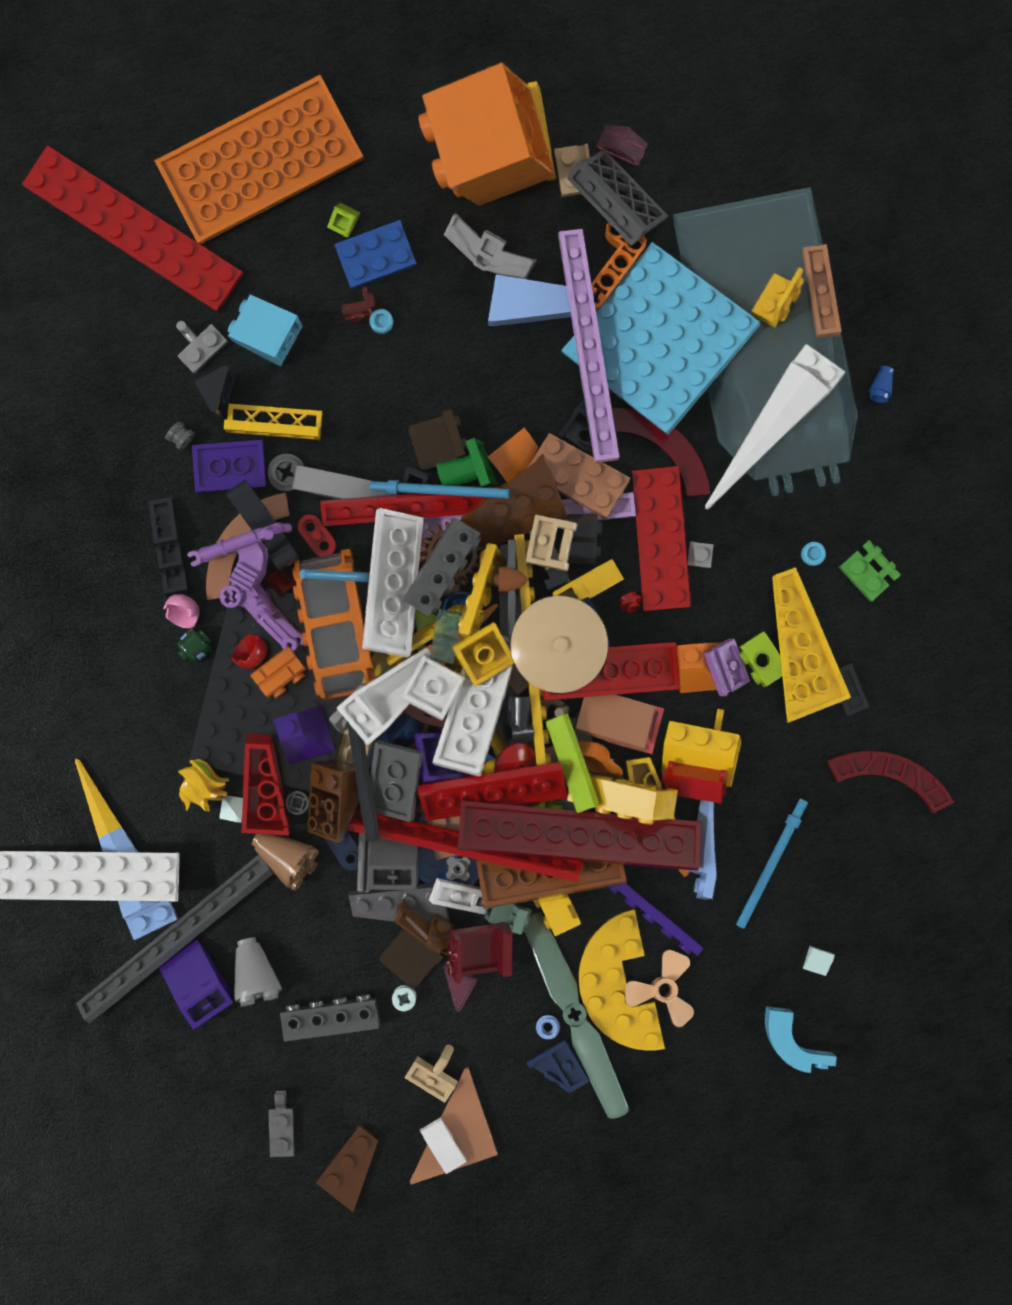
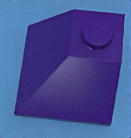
M322 705L273 719L280 743L290 765L336 751Z

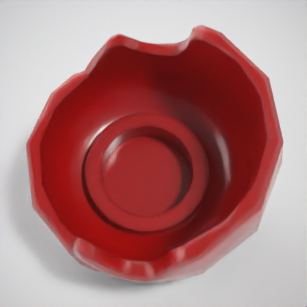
M248 634L236 646L232 654V661L243 669H253L259 666L265 660L268 650L265 640L258 635Z

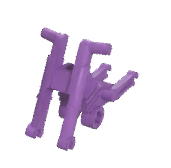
M275 523L235 537L231 536L225 541L222 539L219 543L188 553V557L196 556V561L191 562V565L197 566L215 557L229 555V552H238L239 561L229 578L231 584L224 587L220 592L222 604L229 608L236 606L245 607L283 649L287 648L290 642L292 644L291 650H296L299 645L298 637L301 639L300 644L304 645L302 632L275 607L270 599L271 593L265 591L260 584L267 572L268 551L261 541L270 540L278 533L291 532L292 526L289 523Z

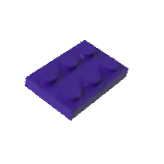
M263 440L192 445L196 493L229 491L245 479L252 489L267 488Z

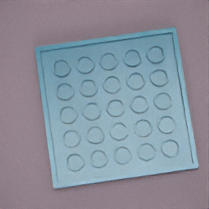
M652 242L629 269L602 307L596 310L608 389L669 435L760 327V321ZM573 336L561 351L579 365L575 337Z

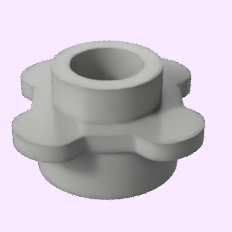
M449 857L447 859L449 868L446 877L449 880H454L455 878H460L463 881L468 880L470 877L468 873L470 860L467 857L462 859ZM457 866L461 868L460 871L456 870Z

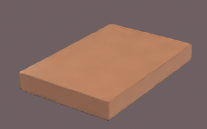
M618 695L584 697L575 732L644 751L655 706Z

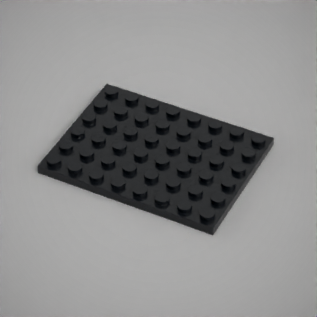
M263 587L265 591L271 593L270 599L275 607L300 632H306L304 623H300L297 610L301 609L300 600H296L294 594L288 592L279 597L272 588ZM306 597L310 619L343 613L350 609V607ZM227 607L189 762L190 760L201 759L209 762L214 769L244 776L247 734L272 735L282 784L310 792L311 763L336 759L342 733L333 726L329 718L337 711L336 708L350 696L323 701L320 695H316L314 687L316 679L313 669L309 670L306 658V656L310 655L309 646L301 645V639L298 637L299 645L294 652L307 667V670L303 672L306 676L296 684L292 681L285 686L286 691L276 699L274 696L267 698L250 675L281 652L283 648L245 607ZM362 611L365 622L366 611ZM351 621L312 629L320 668L359 660L360 655L354 625ZM248 634L260 636L265 640L268 649L265 660L253 669H243L232 661V654L236 646ZM357 671L325 677L324 682L327 695L353 690ZM322 705L336 751L290 765L280 743L273 719Z

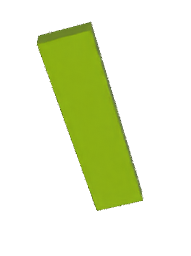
M564 714L547 721L546 725L558 760L562 764L563 774L577 813L600 805L569 715Z

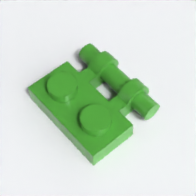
M868 540L862 546L868 552L864 557L856 551L839 568L871 602L889 586L883 579L887 574L894 581L901 574L896 570V565L884 557L881 553L882 550ZM872 559L882 567L879 572L869 564Z

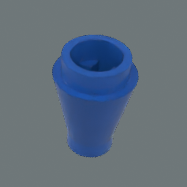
M888 366L880 367L869 389L871 400L886 403L892 397L893 368Z

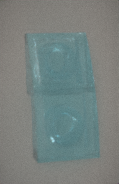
M438 609L429 657L431 660L453 664L455 653L452 647L458 644L459 623L463 617L461 612Z

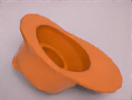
M579 741L578 744L588 772L615 779L623 775L622 769L610 761V753L605 746L597 742Z

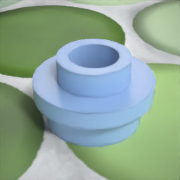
M544 1015L537 1021L536 1030L542 1038L552 1039L559 1033L560 1024L554 1016ZM545 1023H551L552 1029L547 1031L543 1026Z

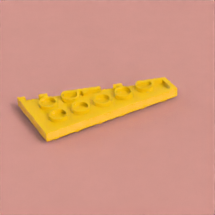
M796 568L772 577L787 723L851 698Z

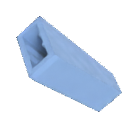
M496 274L488 326L571 317L566 286Z

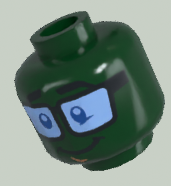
M192 628L178 640L177 644L180 650L177 653L185 662L191 660L194 663H198L212 651L211 643L213 641L201 628L199 630Z

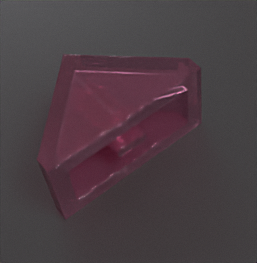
M605 125L596 148L605 149L606 152L638 166L648 143L629 127Z
M447 962L443 964L455 1010L459 1012L477 982V977L473 975L462 976V983L456 984L452 976L448 975Z

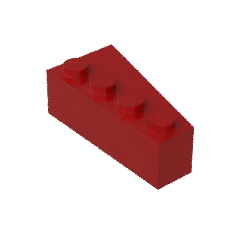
M248 733L245 742L241 833L290 835L291 821L285 805L286 798L272 735Z

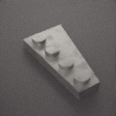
M435 883L419 884L417 890H371L368 893H360L356 890L349 893L353 917L394 921L397 905L401 900H404L406 906L429 922V919L434 914L450 923L448 908L432 904L429 901Z

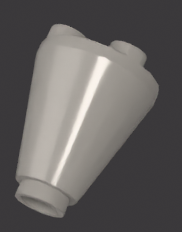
M255 937L238 941L235 962V1002H240L241 1007L255 1004L254 1000L264 998V1001L278 998V992L282 991L281 984L260 943H257Z

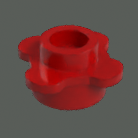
M636 592L622 596L619 599L621 612L627 611V613L637 610L640 607L639 605L642 604L641 596H637Z

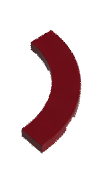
M612 408L613 421L617 433H628L650 440L661 448L673 460L676 466L680 467V475L686 497L710 495L709 483L702 462L694 448L678 430L674 428L667 435L634 409Z
M859 751L843 754L826 761L837 782L860 775H881L900 781L914 790L923 799L931 813H935L954 803L948 791L937 778L922 766L899 755L878 751Z

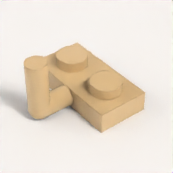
M445 1046L435 1066L417 1057L405 1076L407 1080L444 1103L458 1083L457 1080L442 1072L454 1051L453 1046Z

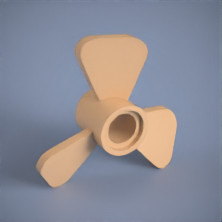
M666 950L662 955V977L654 979L651 985L629 981L625 986L626 1004L634 1007L651 998H655L667 1004L671 1020L675 1026H684L693 1017L694 1010L689 1004L677 997L678 987L675 981L690 966L689 958L675 951ZM666 983L669 991L665 996H661L659 994V987Z

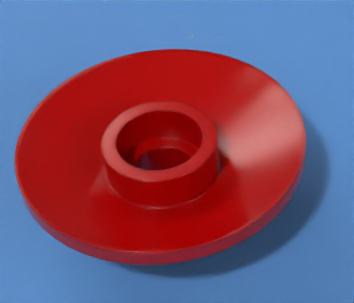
M525 743L508 745L499 753L495 761L494 773L515 770L520 766L521 768L536 766L535 751Z

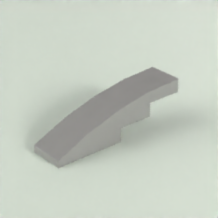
M298 465L296 466L292 489L333 499L391 495L386 491H371L370 480Z

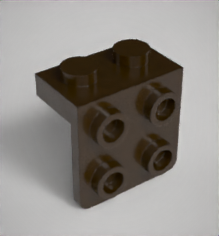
M452 409L443 411V416L409 427L418 463L423 471L437 467V463L466 456L465 451H468L465 437L460 438L458 429L462 428L458 414L453 415Z
M403 929L382 953L380 962L410 988H416L435 964H438L443 959L444 954H438L428 949L427 946Z

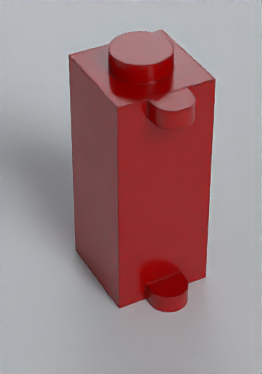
M669 761L668 769L664 770L662 774V784H665V790L669 788L678 790L677 796L721 804L726 793V770Z

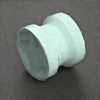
M401 985L396 988L392 996V1003L396 1009L408 1011L414 1006L417 998L414 988H410L408 985Z

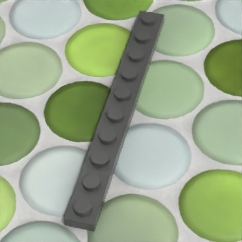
M257 855L79 1000L76 1004L84 1021L90 1024L274 874L261 856Z

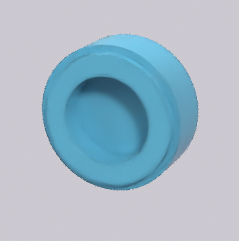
M384 309L374 311L370 316L372 330L378 334L388 333L393 327L392 315Z
M818 542L806 544L801 551L802 560L810 566L822 563L826 556L825 548Z

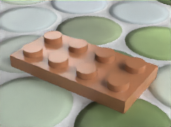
M549 433L530 465L537 461L539 456L544 454L553 479L557 482L558 492L607 520L629 484L630 477L603 462L595 463L594 457Z

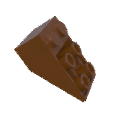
M337 760L312 762L308 832L341 843L359 803L354 766Z

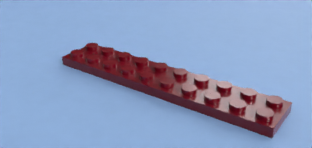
M461 801L457 850L698 871L700 868L701 822L664 819L653 821V824H645L639 822V818L633 816L632 819L617 817V814L584 811L577 813V811Z

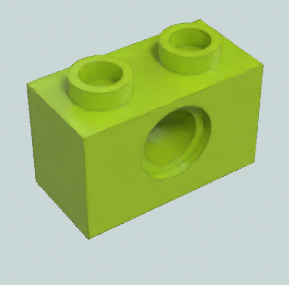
M765 632L759 633L738 647L744 665L749 664L753 670L751 676L757 685L762 684L763 687H767L782 677L780 654ZM759 654H764L767 657L768 661L765 667H760L756 663V658Z

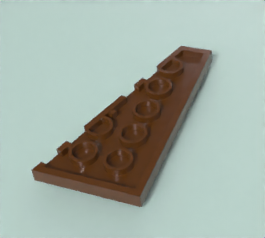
M542 454L528 468L526 466L521 470L520 474L514 479L499 487V489H509L508 499L486 497L474 510L464 514L459 521L480 533L478 537L481 538V541L477 547L484 546V549H486L487 543L498 545L514 539V535L528 534L532 531L535 515L566 520L568 519V514L545 456Z

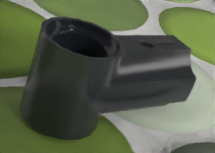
M528 696L508 697V722L503 727V738L507 744L531 743L534 738V728L530 722V697Z

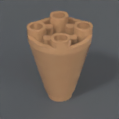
M256 834L252 841L255 851L283 884L294 891L301 886L307 873L309 875L312 874L318 863L315 862V858L319 851L311 845L282 835Z

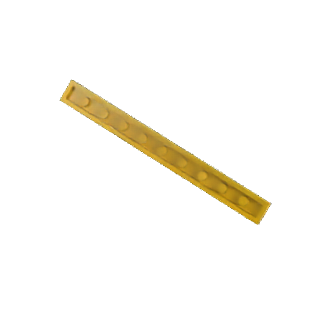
M524 534L514 535L517 570L522 572L527 578H533L532 564L525 562L529 540H524ZM529 581L519 588L522 613L531 606L532 601H535L534 587H529ZM528 682L532 725L534 728L536 766L551 763L550 753H545L544 744H549L548 729L543 730L542 720H547L546 708L540 704V696H543V690Z

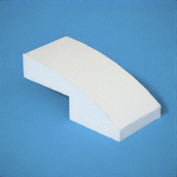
M441 1117L420 1129L426 1143L446 1174L467 1162Z

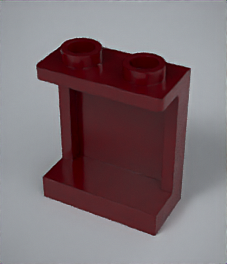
M504 922L450 930V940H447V950L450 954V961L447 962V972L449 976H452L456 984L462 983V976L498 971L502 977L512 976V931Z

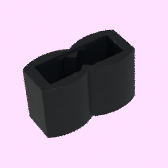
M568 514V521L578 525L576 532H573L567 563L596 564V558L601 556V544H597V535L602 534V521H598L597 514Z

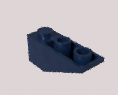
M403 710L393 723L375 739V742L380 740L409 748L415 740L414 735L420 734L425 727L410 713ZM374 742V745H373V747H372V750H371V753H370V756H369V759H368V766H369L370 777H371V769H372V761H373V754H374L375 742Z

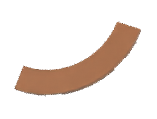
M286 493L273 495L261 500L275 521L290 517ZM239 514L226 527L217 543L222 539L225 541L228 537H235L252 530ZM232 551L228 553L229 555H221L209 561L206 577L207 600L220 599L221 590L231 584L229 578L231 577L238 552L234 553Z

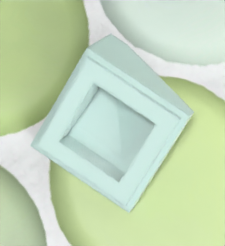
M223 796L220 819L241 823L243 798Z

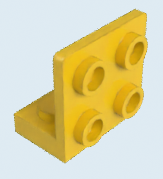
M799 267L791 281L774 273L752 309L751 316L774 328L777 327L780 321L784 322L790 312L789 307L791 303H795L801 294V287L805 280L802 278L804 269Z

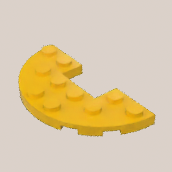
M630 909L607 920L605 924L595 931L588 941L579 965L580 994L591 1020L609 1038L619 1044L638 1050L665 1049L655 1002H646L631 1007L625 1001V986L627 983L622 961L645 956L635 909Z

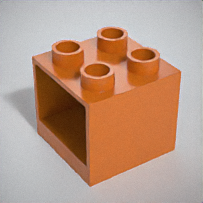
M503 63L422 95L427 112L419 115V124L426 140L429 143L436 141L440 158L432 161V167L441 188L449 187L458 198L463 196L480 206L556 177L530 87Z

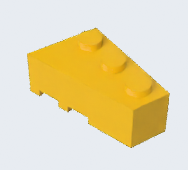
M568 894L533 900L537 908H542L545 914L542 917L544 924L548 930L552 929L555 936L581 924Z

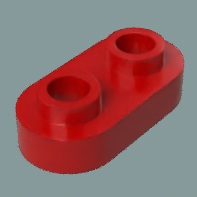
M306 515L300 519L298 523L299 533L315 554L322 558L332 556L336 551V542L322 522L314 515ZM310 523L315 525V529L312 532L307 531V525ZM323 542H328L329 548L327 550L321 549Z

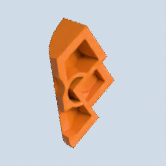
M523 428L489 455L488 459L501 474L505 482H510L526 466L528 468L539 447L526 429Z

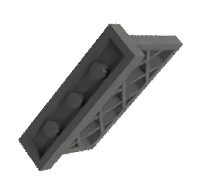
M605 149L586 161H579L567 177L577 190L631 246L668 217ZM600 159H602L608 165V167L601 165ZM602 173L610 175V179L604 178ZM616 177L620 178L624 184L617 182ZM618 190L625 191L626 196L620 195ZM632 194L637 195L640 200L633 199ZM635 207L642 208V213L635 211ZM649 211H652L657 217L650 216Z
M508 540V544H500V551L506 559L504 567L517 569L515 540ZM519 588L508 591V593L500 592V633L502 636L511 638L516 621L522 614Z

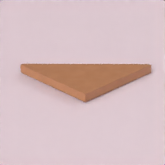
M467 1066L464 1068L441 1115V1119L451 1132L454 1141L467 1161L456 1169L498 1155L469 1067ZM428 1144L410 1179L411 1185L445 1173Z

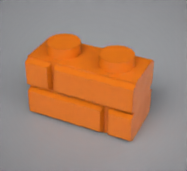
M288 646L250 676L267 698L274 696L276 699L286 691L285 686L291 681L296 684L306 676L303 672L307 670V667L297 654L291 650V647Z

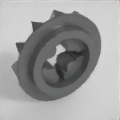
M281 454L275 457L268 467V478L271 484L278 490L287 492L294 490L292 489L294 477L288 476L283 481V474L278 468L286 470L290 466V471L295 475L297 465L304 467L302 461L292 454Z

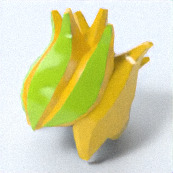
M201 759L190 760L192 767L178 771L185 778L180 787L179 797L184 802L186 811L191 803L200 805L204 811L207 810L209 812L210 808L207 801L222 800L221 796H227V792L220 789L225 788V784L229 779L220 778L209 762Z

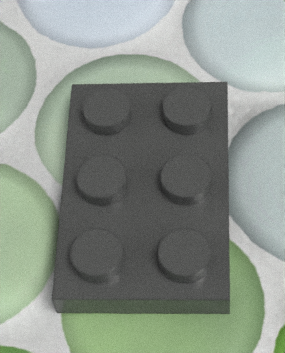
M380 740L375 742L370 778L376 813L408 822L414 819L418 793L417 786H419L423 757L422 751Z

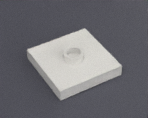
M423 655L403 690L400 699L443 721L465 677Z

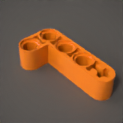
M608 222L605 237L617 250L591 283L593 297L596 296L597 291L600 293L597 303L594 302L595 310H599L629 269L643 254L646 247L644 235L637 241L640 243L641 248L634 250L622 235L615 236L610 232L613 226ZM619 259L625 260L627 266L625 268H618L615 265V261ZM603 278H610L613 281V285L605 287L601 284V280Z

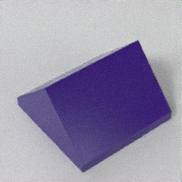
M442 732L414 735L417 750L423 752L421 772L425 784L465 778L464 772L433 764Z

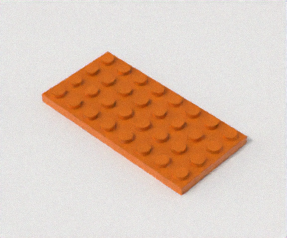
M318 75L155 160V163L197 243L202 244L364 160V157L321 75Z

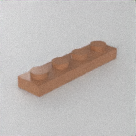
M827 244L803 247L802 256L816 338L840 336L841 326Z

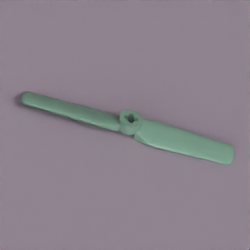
M533 912L530 914L525 934L549 995L563 1010V1018L571 1027L572 1046L607 1116L611 1119L619 1118L629 1111V1107L601 1037L586 1020V1009L579 1003L577 982L551 930L546 928L542 919L543 914L541 912ZM571 1008L581 1011L579 1019L576 1021L573 1017H568L571 1013Z

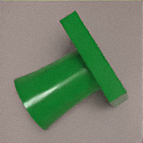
M476 438L465 441L470 455L436 464L442 485L464 486L479 479L482 487L498 486L484 443Z

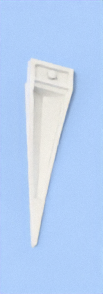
M806 344L793 362L790 363L707 502L705 509H709L785 434L828 396L845 375V371Z

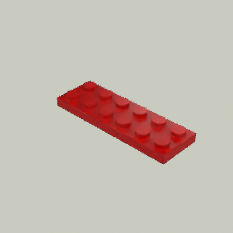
M680 467L632 471L643 611L691 607Z
M676 642L608 647L603 667L591 682L571 692L554 693L543 690V699L546 701L680 689Z
M561 762L417 786L426 821L460 816L461 801L524 806L568 798Z

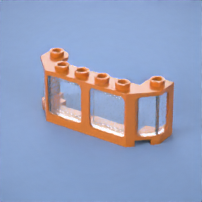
M351 549L303 561L298 559L295 561V567L292 568L293 577L297 586H293L294 596L296 600H300L301 609L297 610L300 623H304L306 631L302 632L303 643L305 647L309 646L310 655L306 656L309 670L313 669L316 695H320L323 701L350 696L361 684L366 686L377 679L370 650L362 649L365 622L357 582L301 579L300 577L302 569L355 572L354 557Z

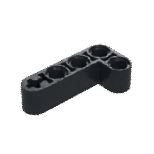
M246 479L226 492L228 498L251 530L277 523ZM284 533L275 534L272 539L261 541L267 548L270 559L280 572L300 558L298 552Z

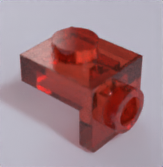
M367 287L362 288L364 301L342 305L345 320L350 319L351 322L364 319L363 316L372 314L371 307H376L374 295L373 293H368Z

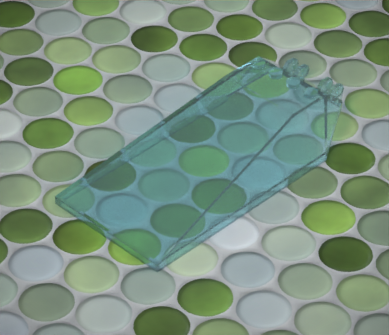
M811 187L673 214L683 265L750 315L774 273L791 281L799 267L804 269L802 278L805 280L801 287V294L795 303H791L789 307L790 312L784 322L780 321L777 327L774 328L757 319L760 321V327L708 387L718 441L734 458L790 363L793 362L806 344L845 371V375L831 393L765 453L747 473L755 481L768 478L773 496L779 493L777 476L783 475L785 489L790 493L793 492L790 474L815 469L818 485L825 486L826 478L822 467L827 466L830 467L831 479L834 484L840 483L837 464L850 461L858 414L841 334L840 336L816 338L802 256L803 247L823 245Z

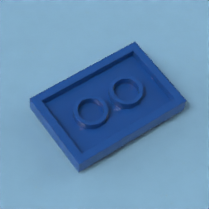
M400 220L334 244L351 290L417 266Z

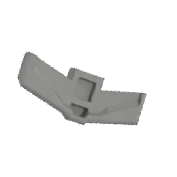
M457 213L453 215L444 233V236L467 256L474 266L483 271L527 279L537 261L536 259L504 251L503 249L507 241L488 230L480 237Z

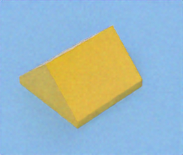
M494 622L452 647L457 660L475 687L514 664L512 654Z

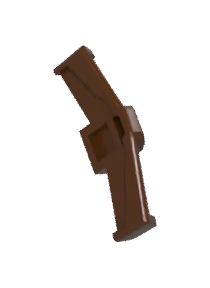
M401 900L397 905L394 922L427 946L428 949L438 954L450 956L447 950V940H450V930H453L454 925L434 914L428 922L406 906L404 900Z

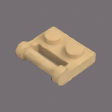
M535 515L525 562L568 571L569 563L567 561L573 532H576L578 524ZM557 528L564 529L557 561L552 560L551 556Z

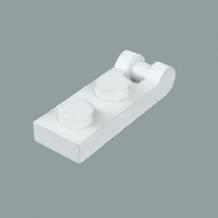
M439 878L436 879L429 898L432 904L485 915L488 913L489 909H484L481 887Z

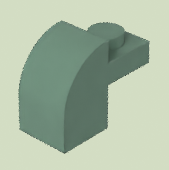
M516 903L489 908L484 918L493 924L504 922L512 932L521 934L522 932L525 933L532 910Z

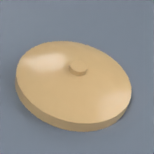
M552 596L533 603L520 615L513 628L511 653L518 671L532 685L548 692H571L587 685L600 672L607 656L608 639L602 620L590 606L572 597Z

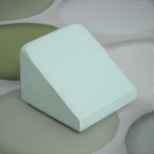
M810 946L803 969L826 976L835 955Z

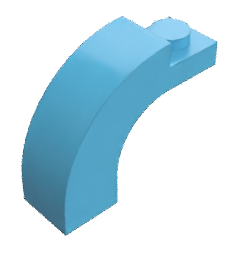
M766 1006L765 1028L768 1039L774 1050L787 1064L811 1073L812 1064L820 1069L836 1066L837 1057L832 1052L809 1050L795 1043L792 1036L793 1012L790 1009Z

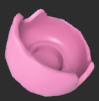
M183 594L172 595L167 599L163 608H167L166 618L182 628H193L200 615L197 603L191 597Z

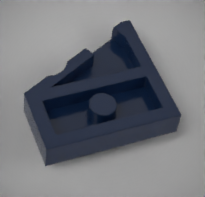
M566 1038L526 1062L530 1068L534 1067L543 1073L544 1077L558 1083L562 1089L569 1093L590 1082L581 1062Z

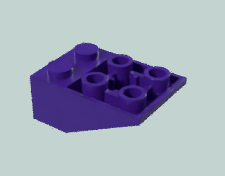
M196 940L175 954L159 967L180 1011L193 1030L235 1001L234 992L199 940Z

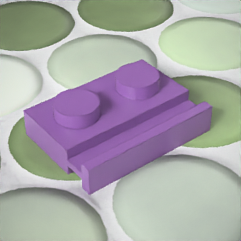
M727 639L712 648L711 651L704 653L719 696H727V693L733 692L750 682L735 639Z

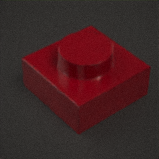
M287 568L281 572L277 569L265 578L279 597L292 590L293 586H297L293 575Z

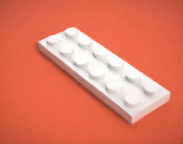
M383 508L376 510L362 649L402 657L411 656L415 607L402 599L419 572L424 519L422 517Z
M502 636L511 652V638ZM515 663L476 687L462 668L460 675L465 677V680L450 706L433 759L434 765L480 777Z

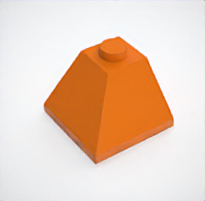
M722 642L676 646L680 693L717 690L704 653L711 651L712 648Z

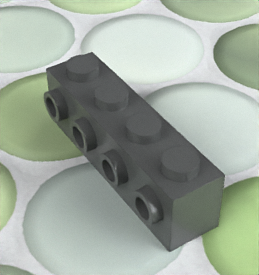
M452 518L402 600L428 616L431 612L435 614L442 603L439 599L443 592L448 593L455 582L452 578L456 571L460 573L465 567L468 560L464 558L469 550L473 552L478 546L480 539L477 537L480 533L458 519Z
M370 994L357 995L356 999L347 1000V997L334 998L331 1003L316 1000L309 1002V1006L300 1007V1003L289 1004L280 1013L284 1042L379 1029L380 1026L377 997H371Z

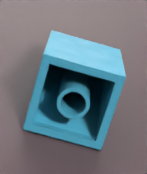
M250 295L248 300L244 299L239 308L241 313L237 320H233L229 325L228 337L231 341L281 367L302 328V324L297 315Z

